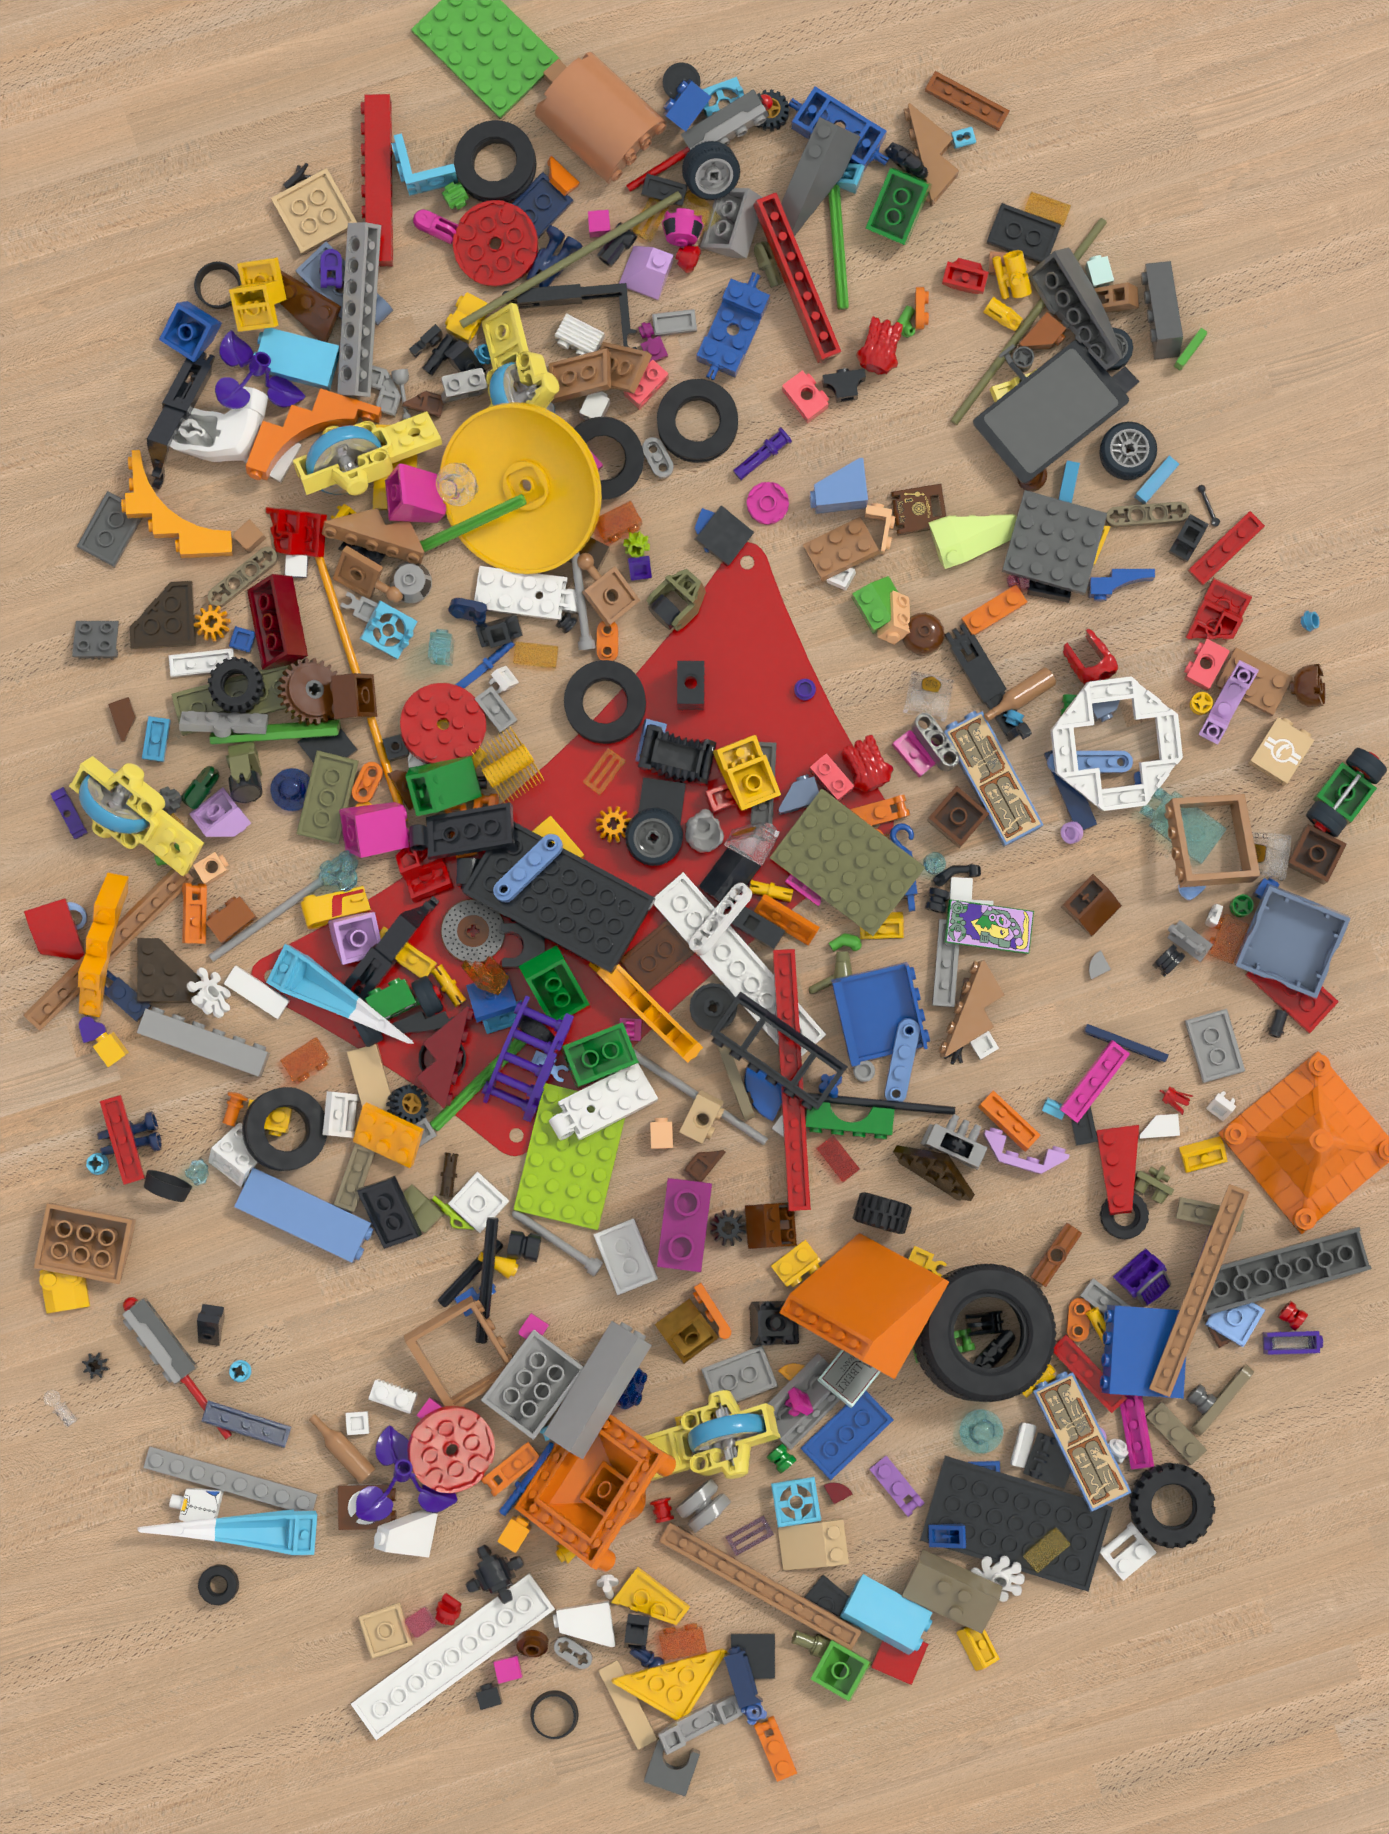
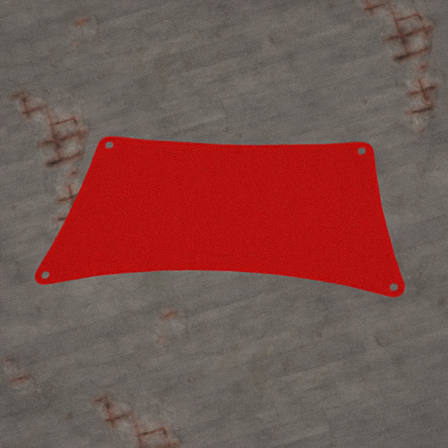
M750 542L744 545L729 566H726L724 563L719 566L704 587L706 593L698 614L682 629L678 631L674 629L636 673L645 691L646 710L641 724L634 733L624 740L611 744L595 743L578 734L539 770L540 774L536 773L539 781L533 775L532 778L535 783L530 778L531 785L526 781L522 788L519 787L515 794L513 793L508 797V800L513 805L514 822L533 831L548 817L552 816L585 855L584 860L653 897L658 895L684 872L716 908L719 902L699 888V885L730 844L747 853L761 865L751 880L766 884L772 882L775 883V886L793 889L785 883L790 873L770 858L807 809L804 808L779 815V807L793 782L797 781L796 778L804 775L814 777L809 769L826 753L852 784L855 781L849 763L842 754L843 747L853 746L838 720L807 657L783 602L766 554L758 545ZM751 556L754 559V566L751 569H744L740 564L742 557ZM677 661H704V710H678ZM688 679L685 682V686L688 689H693L697 686V682L694 679ZM801 679H809L815 684V695L809 700H801L795 695V684ZM623 689L595 717L594 721L607 724L616 721L623 715L627 707V697ZM645 719L667 724L665 732L669 731V734L674 733L675 737L680 736L681 739L687 737V740L693 738V741L695 739H699V741L704 739L717 742L715 750L752 735H756L758 742L777 743L775 780L781 795L775 797L773 801L772 829L756 828L752 832L732 836L737 831L751 827L752 807L741 811L737 805L713 813L714 818L719 820L720 828L724 834L722 844L709 852L700 853L696 851L686 841V823L689 818L695 816L702 809L711 811L705 794L708 790V784L694 783V781L688 783L686 780L680 782L686 783L681 818L683 831L681 848L669 862L650 866L637 861L630 854L625 838L621 834L619 835V843L616 842L615 837H612L611 843L607 842L608 834L605 838L601 839L600 834L604 830L596 831V827L603 824L597 823L596 818L604 819L600 814L601 811L608 815L607 808L611 807L612 813H615V809L618 806L620 807L619 815L623 811H627L628 814L624 819L631 818L632 820L639 812L643 778L673 781L672 777L665 779L664 774L658 776L657 772L651 773V769L642 770L638 767L639 762L635 761ZM715 756L713 757L711 774L708 781L723 776ZM815 778L818 791L820 792L821 789H824L826 791V789ZM854 788L839 802L847 808L853 809L885 799L878 788L868 792ZM611 820L608 828L612 827V830L617 829V825L620 824L619 821L616 823L615 820ZM894 821L880 824L877 829L882 831L884 836L887 837L894 826ZM652 833L650 838L655 841L658 839V836ZM480 851L477 856L469 858L482 859L486 851ZM456 856L444 858L453 883V887L413 902L406 880L402 877L394 884L368 899L371 910L363 913L375 912L379 932L383 927L389 929L402 912L422 906L432 896L439 900L438 905L431 913L425 916L421 925L407 943L437 963L435 968L440 975L441 973L437 967L442 964L451 979H455L457 982L455 985L467 999L464 1003L460 1002V1005L455 1008L446 992L443 993L441 991L442 987L430 973L428 977L433 986L437 985L442 995L439 999L443 1005V1011L447 1012L449 1018L456 1016L468 1005L473 1009L466 985L506 972L509 975L516 1002L522 1000L523 1003L525 996H528L530 999L527 1007L545 1015L521 970L500 969L501 959L516 958L520 955L522 944L517 936L505 934L500 950L489 960L476 964L465 963L455 959L444 947L441 939V923L445 914L456 903L466 899H473L462 892L461 886L456 885ZM793 889L791 903L773 899L792 910L806 897ZM752 893V897L745 907L754 911L763 896ZM654 904L624 955L667 920ZM726 908L723 914H728L731 911V908ZM501 914L504 923H516ZM329 924L288 944L303 954L308 955L342 984L346 982L361 962L359 960L342 965L332 941ZM471 925V928L467 929V933H471V937H475L479 930H476L475 926ZM730 925L747 945L755 940ZM545 938V951L557 945ZM557 945L590 1004L572 1014L574 1016L573 1022L562 1046L620 1023V1018L641 1019L589 966L590 962ZM283 947L260 959L253 966L252 976L290 1000L287 1008L308 1018L358 1049L366 1047L362 1038H358L352 1026L355 1024L353 1020L285 994L266 983L264 975L266 971L273 969ZM694 953L651 989L648 994L669 1013L713 974V971ZM396 962L377 988L380 987L383 990L389 987L388 983L390 981L400 978L401 980L405 979L408 981L414 993L411 983L420 978ZM619 962V965L631 976L621 962ZM358 979V981L354 984L351 990L354 992L355 988L358 985L362 988H364L366 985H362V982ZM418 1005L388 1021L392 1024L421 1011L426 1019L429 1017L426 1016L421 1005ZM473 1012V1020L466 1022L465 1029L468 1030L466 1043L461 1042L466 1053V1064L462 1073L457 1077L456 1085L451 1084L449 1093H453L452 1100L501 1053L511 1027L487 1034L483 1021L477 1022ZM643 1020L641 1039L652 1030ZM543 1024L554 1036H556L557 1032L554 1031V1028L546 1024ZM438 1030L405 1034L414 1044H408L382 1033L383 1040L375 1044H378L383 1065L417 1086V1088H421L425 1094L435 1100L417 1076L422 1072L419 1066V1052L423 1042ZM630 1041L632 1047H634L639 1041ZM526 1044L516 1056L531 1062L536 1050L544 1052L539 1048ZM428 1049L424 1055L426 1068L436 1061ZM556 1049L554 1053L557 1054L555 1058L557 1060L554 1065H564L568 1068L562 1051ZM463 1056L461 1064L456 1063L454 1072H458L461 1069ZM510 1062L500 1070V1073L530 1086L531 1084L535 1085L538 1078L535 1076V1073ZM565 1070L558 1071V1076L564 1079L563 1082L557 1081L552 1074H550L546 1081L547 1084L580 1091L597 1082L594 1081L576 1088L569 1070L568 1072ZM499 1081L496 1082V1088L524 1100L526 1098L530 1099V1097L526 1096L527 1093ZM482 1088L455 1114L456 1117L502 1153L510 1156H520L528 1152L538 1108L530 1123L523 1120L525 1112L522 1111V1108L491 1095L488 1102L484 1103L485 1094L482 1093ZM519 1128L524 1134L523 1139L518 1143L511 1141L509 1137L511 1130Z

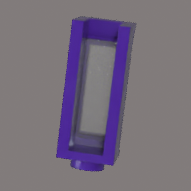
M1319 1331L1262 1332L1263 1354L1320 1353V1348H1323V1337L1319 1334Z

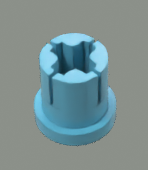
M101 1153L92 1154L87 1159L86 1166L95 1175H101L109 1168L108 1158L105 1155H101ZM96 1160L103 1163L101 1166H97V1170L95 1166H92V1162Z
M244 1360L235 1361L229 1369L231 1378L237 1382L248 1380L252 1373L250 1364ZM242 1365V1371L245 1375L237 1377L235 1368H239Z

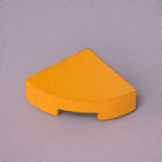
M791 1363L781 1367L778 1372L791 1381L805 1366Z

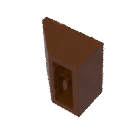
M1092 874L1061 908L1092 937L1122 905L1109 888Z
M788 1202L745 1205L748 1249L797 1246L795 1212L788 1211Z

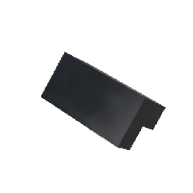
M730 844L699 885V888L720 903L734 885L744 883L747 886L761 865L747 853Z

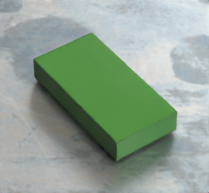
M1200 328L1176 361L1175 368L1179 371L1183 369L1205 339L1207 331Z

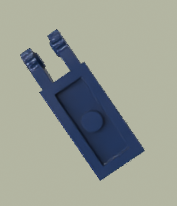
M107 969L106 977L110 978L114 983L109 988L105 985L104 994L138 1022L142 1018L145 1009H150L152 1005L149 1003H137V992L120 977L117 978Z

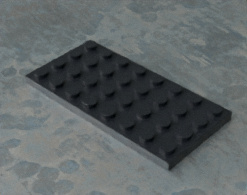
M514 822L515 846L486 850L462 892L613 974L654 904L655 897L563 848L562 852L513 900L506 903L499 901L493 892L495 884L543 838ZM549 842L547 847H553L554 843ZM502 887L501 893L507 892L508 887Z
M944 1455L920 1541L929 1543L928 1525L962 1523L965 1525L966 1548L947 1549L979 1559L989 1556L992 1559V1563L995 1564L1000 1562L1002 1556H1007L1010 1560L1008 1567H1012L1014 1562H1018L1021 1564L1022 1572L1089 1592L1113 1507L1105 1505L1090 1512L1083 1497Z

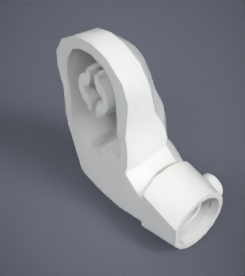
M244 386L243 388L250 393V400L243 408L230 409L226 414L193 408L188 420H183L170 447L182 453L211 462L244 461L248 459L265 417L268 396L257 389Z

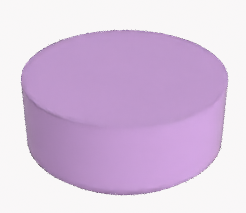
M1077 822L1065 823L1061 828V837L1068 844L1077 843L1083 837V829Z

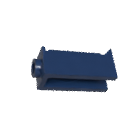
M740 1646L728 1649V1653L724 1654V1659L739 1708L763 1702V1698L757 1695L758 1691L747 1654H744L746 1653L745 1648L740 1649Z

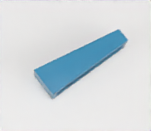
M1169 455L1136 493L1134 498L1140 503L1146 504L1179 466V463Z
M1066 461L1059 500L1072 503L1080 463Z

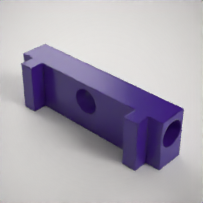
M62 787L52 792V799L73 838L76 840L87 834L88 831L66 789ZM66 811H70L71 815L69 817H65Z

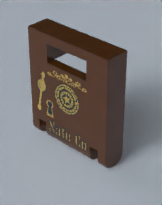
M941 483L891 492L892 498L900 497V499L892 501L896 527L904 526V528L896 530L897 535L930 530L929 522L946 517ZM939 497L942 515L933 517L931 499Z

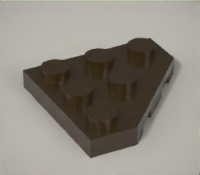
M192 581L170 582L164 588L165 590L144 610L145 612L137 621L132 623L129 627L131 649L196 646Z
M137 938V1003H192V997L196 996L200 990L190 992L187 989V983L190 981L194 983L199 982L201 978L161 939Z
M897 1145L893 1150L899 1164L956 1200L972 1201L975 1196L974 1192L948 1154Z

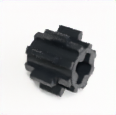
M99 1352L96 1357L89 1353V1360L82 1361L86 1365L83 1373L89 1372L91 1375L90 1379H94L96 1375L103 1378V1371L110 1370L106 1366L109 1358L103 1359L102 1352ZM98 1360V1365H101V1368L94 1371V1366H91L92 1362Z

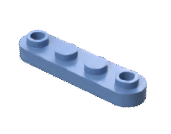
M1076 751L1078 770L1099 768L1100 773H1123L1130 770L1133 765L1132 756L1126 751ZM1051 753L1047 759V765L1055 773L1053 753ZM1119 758L1123 760L1122 766H1119L1117 763Z
M555 834L544 836L495 884L493 888L495 897L505 903L513 900L562 852L563 843L561 839ZM549 842H555L553 847H547ZM508 887V890L505 893H501V888Z
M911 1018L901 1020L897 1027L884 1090L885 1097L889 1101L903 1102L907 1095L920 1033L918 1023ZM908 1026H911L913 1028V1031L910 1034H907L905 1032V1029ZM894 1090H899L900 1094L899 1096L894 1097L892 1096V1092Z

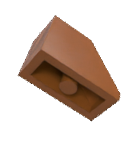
M1046 312L1019 343L1018 348L1025 346L1031 350L1051 349L1054 345L1059 346L1066 338L1064 335L1066 327Z

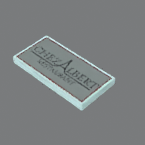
M841 1350L818 1378V1381L852 1408L881 1371Z

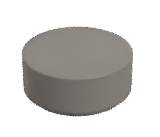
M868 1060L861 1061L860 1065L854 1066V1076L861 1082L870 1081L875 1075V1067Z

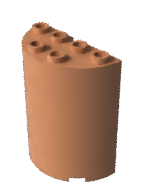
M587 52L582 60L578 57L566 67L544 93L546 99L539 102L535 110V116L608 184L612 180L614 182L618 180L625 166H631L637 159L635 154L640 149L645 151L651 145V139L656 134L660 135L667 127L665 125L667 121L593 52Z

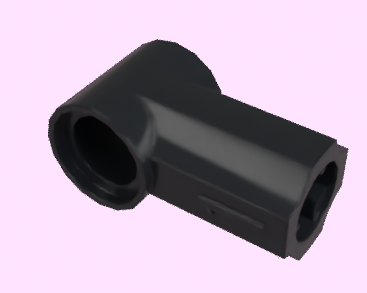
M631 229L606 243L597 254V257L607 266L612 267L625 249L628 250L633 245L638 235Z

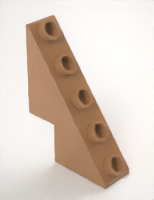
M909 103L908 107L903 109L906 121H910L909 137L910 141H914L916 149H913V153L920 158V161L923 162L924 167L929 172L928 176L921 180L932 184L925 202H929L933 206L958 177L959 170L942 157L952 145L953 138Z
M378 508L324 521L322 535L328 538L338 539L347 544L357 545L369 551L383 553L389 557L399 558L409 563H422L425 552L411 522L400 521L385 525Z
M985 960L974 961L969 971L971 977L962 988V993H964L962 1000L958 1001L955 1006V1018L948 1024L946 1029L948 1036L946 1041L941 1043L938 1050L941 1058L947 1057L994 1028L983 1008L1005 995Z

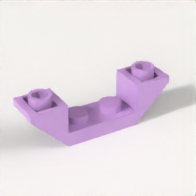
M1239 660L1210 710L1199 733L1200 736L1217 745L1219 744L1244 694L1256 677L1258 669Z
M990 1127L989 1131L984 1130L983 1133L994 1156L1000 1163L1042 1174L1069 1159V1154H1065L1066 1149L1056 1146L1046 1150L1042 1165L1039 1164V1159L1027 1156V1159L1024 1160L1018 1158L1019 1154L1006 1150L1004 1154L1002 1151L1007 1136L1002 1135L1003 1131Z

